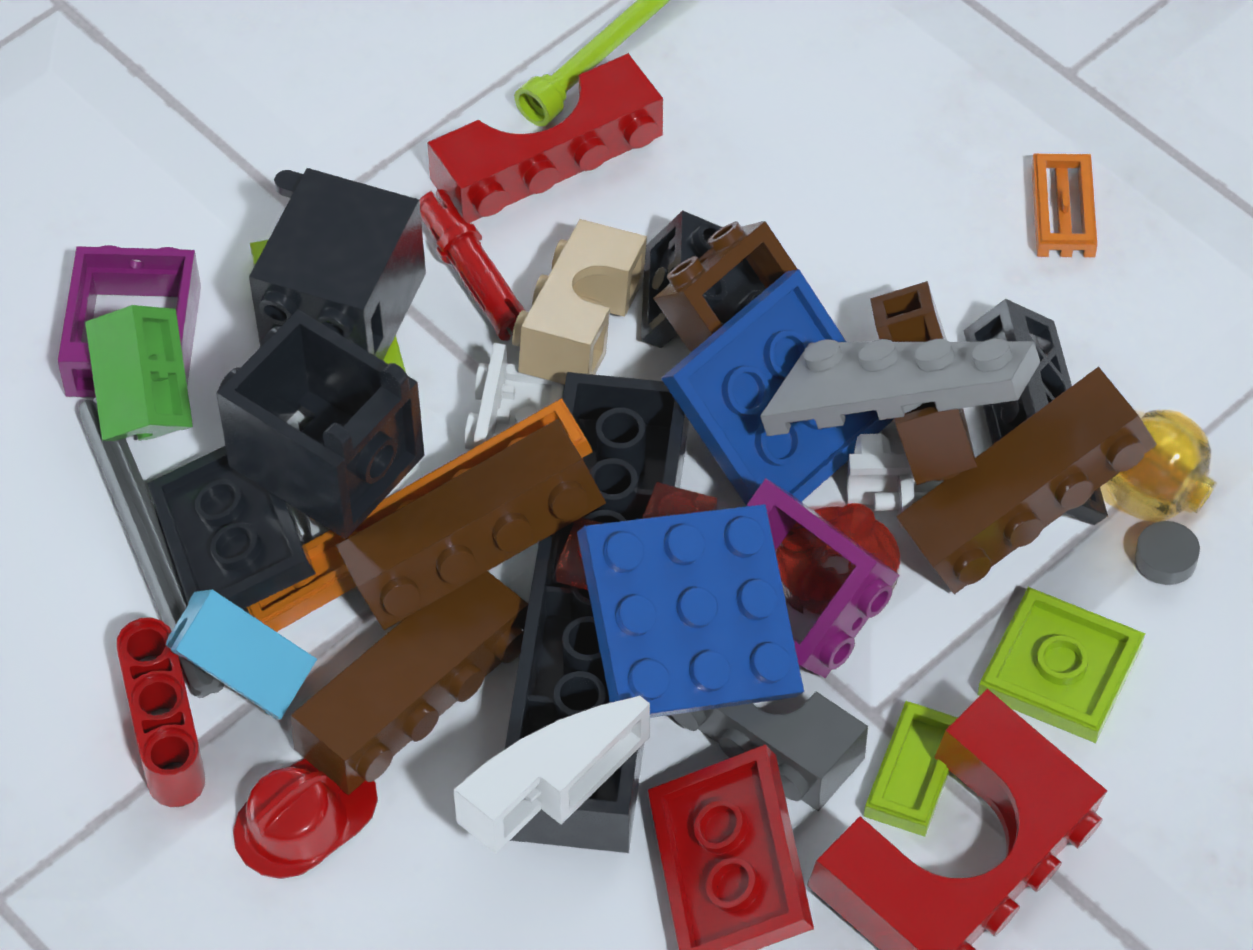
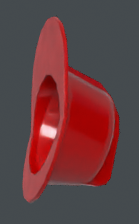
M306 759L290 767L273 770L256 783L249 793L247 802L238 812L233 829L235 849L245 865L262 876L284 879L302 875L320 864L331 853L357 835L373 818L378 803L375 781H364L351 794L347 795L323 771L315 768Z

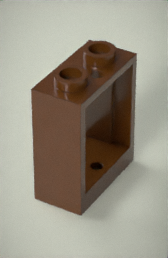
M735 221L718 230L708 240L711 249L699 259L695 256L676 266L667 275L670 284L653 298L690 352L723 326L702 295L744 258H746L766 289L787 271L798 269L766 221L741 226L738 221Z

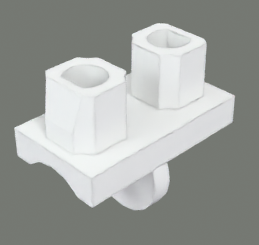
M860 434L857 437L854 454H849L846 488L847 506L874 505L875 511H897L899 515L943 481L933 480L916 485L906 453H890L889 438L883 434ZM898 520L899 528H904Z

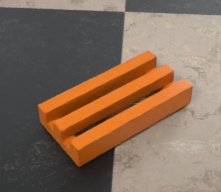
M1033 153L1032 183L1037 257H1049L1050 250H1060V257H1072L1073 250H1083L1084 257L1095 258L1098 244L1091 154ZM1046 168H1055L1059 233H1050ZM1068 168H1078L1082 234L1072 233Z

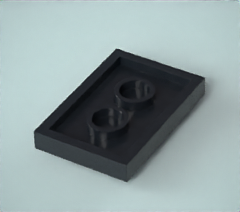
M225 446L147 483L188 602L194 592L213 589L241 609H245L316 574L290 504L231 468L228 464Z

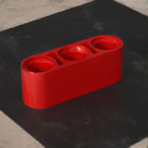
M139 618L129 622L121 629L117 637V652L147 787L152 798L161 805L182 807L195 801L205 787V772L179 657L165 645L172 632L170 627L158 619ZM148 656H158L151 661H140ZM158 709H171L162 715L151 714ZM172 762L184 763L181 767L173 770L162 769L165 765Z

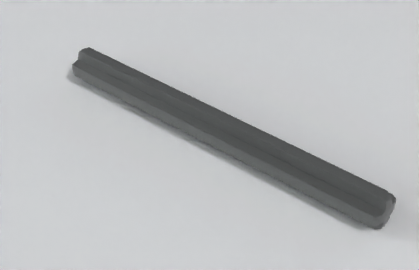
M96 398L85 400L79 406L81 421L162 621L172 631L188 606V601L162 525L126 438L117 441H102ZM178 656L181 668L194 696L204 698L211 693H218L223 689L224 683L184 657Z

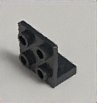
M682 210L646 245L641 341L662 348L677 334L653 298L670 284L667 275L676 266L695 256L699 259L711 249L708 243L709 238L723 227ZM744 258L702 296L721 324L724 325L766 288L746 258Z

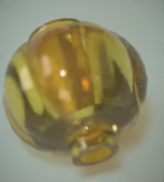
M1156 409L1146 412L1141 420L1157 445L1144 454L1136 466L1118 473L1105 483L1110 498L1118 508L1127 514L1151 522L1166 521L1183 512L1187 507L1198 513L1217 485L1216 481L1208 477L1212 453L1208 437L1194 420L1181 412L1168 409Z

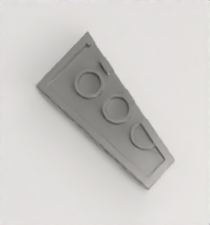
M880 339L872 342H837L835 340H821L808 344L760 417L767 436L788 434L791 427L790 422L815 419L818 429L843 426L845 414L876 410L879 420L904 417L905 413L927 402H934L939 412L1015 401L1019 399L1039 366L1040 359L1034 341L1007 342L1004 339H990L984 342H949L945 339H935L928 342H892L891 340Z

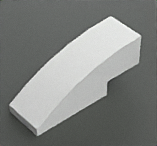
M641 696L603 704L560 719L520 739L485 762L453 789L457 823L494 853L503 848L541 809L562 825L650 738V703Z

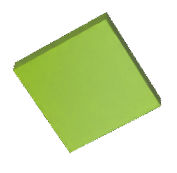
M1028 587L979 683L977 695L980 696L986 689H989L1011 709L1096 743L1143 646L1146 633Z

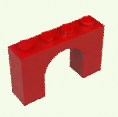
M986 689L945 730L934 758L942 761L949 771L980 796L995 812L1001 822L1006 838V858L1004 861L984 874L969 878H949L933 874L916 865L859 816L815 862L807 886L879 950H976L972 944L985 930L995 937L1012 920L1020 909V906L1014 900L1027 886L1038 892L1053 877L1062 864L1056 856L1070 842L1079 849L1093 835L1103 821V818L1096 812L1108 790L989 689Z

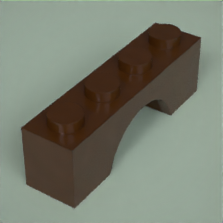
M928 281L870 298L879 340L887 339L892 342L947 340ZM927 402L905 413L904 417L894 418L916 485L933 480H949L963 471L977 467L963 408L937 411L934 402Z

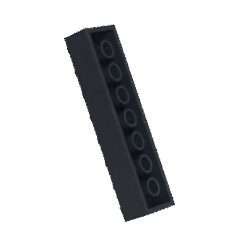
M567 372L563 401L593 451L582 459L606 504L539 541L505 749L520 739L560 719L610 703L577 532L588 525L677 514L689 420L663 381ZM644 744L562 825L541 809L510 841L629 853Z

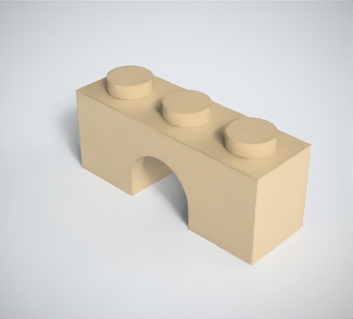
M579 219L569 239H560L554 252L552 270L549 276L540 275L535 286L530 311L522 310L514 326L512 344L520 347L518 372L565 384L567 372L596 374L606 355L609 313L625 317L643 282L647 236Z

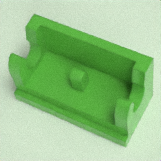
M130 305L85 322L102 441H117L133 435H137L138 441L193 427L176 309Z

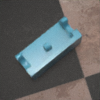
M213 589L194 592L165 645L178 656L184 657L265 710V713L275 719H282L317 658Z

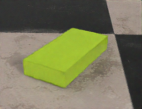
M909 701L905 702L867 799L863 817L926 837L950 773L946 764L934 757L945 730L958 717Z

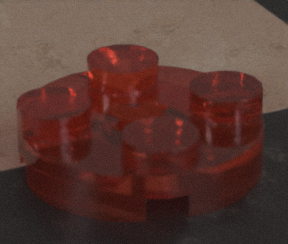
M850 503L844 507H823L813 510L899 574L900 552L897 542L889 529L875 519L874 513L870 508L863 504ZM798 522L794 524L776 551L786 602L803 614L804 607L812 613L821 615L856 566L849 561L848 572L838 574L834 567L823 568L821 564L827 562V558L843 556ZM896 580L895 583L893 584L892 589L895 588V585L897 584V580Z

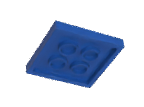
M800 269L784 273L661 377L745 505L753 497L765 478L788 491L802 502L849 460V454H854L857 437L860 434H879L894 420V418L879 420L877 411L872 410L845 414L843 426L818 429L815 419L790 422L791 427L788 434L767 436L760 416L808 344L821 340L846 342Z
M766 504L588 525L577 532L610 703L641 696L650 703V718L794 698L804 692Z

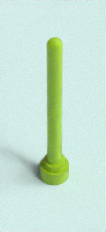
M670 0L635 1L552 75L544 74L541 77H531L514 94L516 106L521 114L536 126L543 127L550 123L563 111V102L567 98L566 92L579 82V75L595 68Z

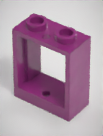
M113 245L100 247L76 246L58 355V365L66 397L96 398L85 322L94 317L97 295L178 297L176 315L188 385L201 291L195 250L173 247L154 249L120 248Z
M765 478L746 506L766 504L775 551L794 524L798 522L856 566L801 642L793 636L799 665L826 678L831 670L839 668L849 658L855 646L854 638L867 620L878 615L886 607L892 596V586L900 575L791 493Z

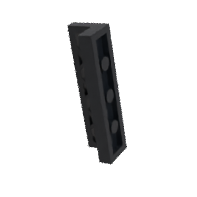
M1004 299L963 330L966 342H984L990 339H1004L1007 342L1034 341L1030 334L1035 335L1038 345L1035 341L1034 343L1040 364L1019 399L983 405L992 444L996 443L1072 386L1054 320L1008 299ZM1099 487L1083 505L1068 510L1066 514L1093 525L1108 517L1101 488Z

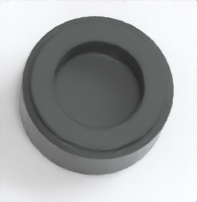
M1173 521L1155 522L1141 532L1137 542L1135 562L1139 571L1149 580L1163 585L1179 584L1190 578L1194 573L1200 554V544L1196 535L1180 523Z

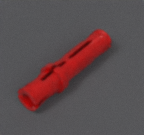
M436 190V196L440 203H438L432 191L426 193L419 199L421 219L439 246L436 247V252L444 263L451 264L457 271L463 283L492 324L497 336L502 341H510L511 335L506 328L508 327L513 335L519 313L522 310H526L483 249L479 241L482 240V235L474 224L466 223L446 190Z

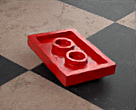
M766 744L648 789L679 950H758L814 929L776 754Z

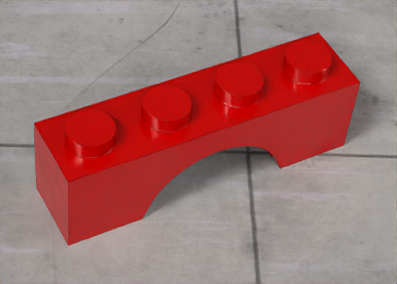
M627 53L580 74L579 101L575 109L564 121L552 128L536 133L514 134L497 130L480 120H476L427 142L430 180L437 189L446 190L466 223H471L482 217L495 215L510 204L532 194L543 193L554 186V184L583 171L594 170L607 160L634 148L645 147L654 139L663 136V97L630 54Z

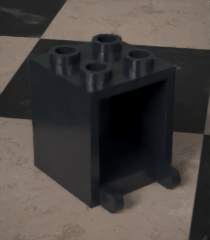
M306 168L304 174L292 170L278 172L274 178L275 189L278 194L289 197L290 200L249 275L260 345L272 328L276 326L281 327L299 309L369 353L384 360L426 275L419 199Z
M299 309L281 327L276 326L272 328L262 340L260 348L241 368L236 367L224 377L216 392L229 466L345 540L425 456L418 382L409 377L399 365L384 362ZM298 410L312 418L301 431L286 423Z

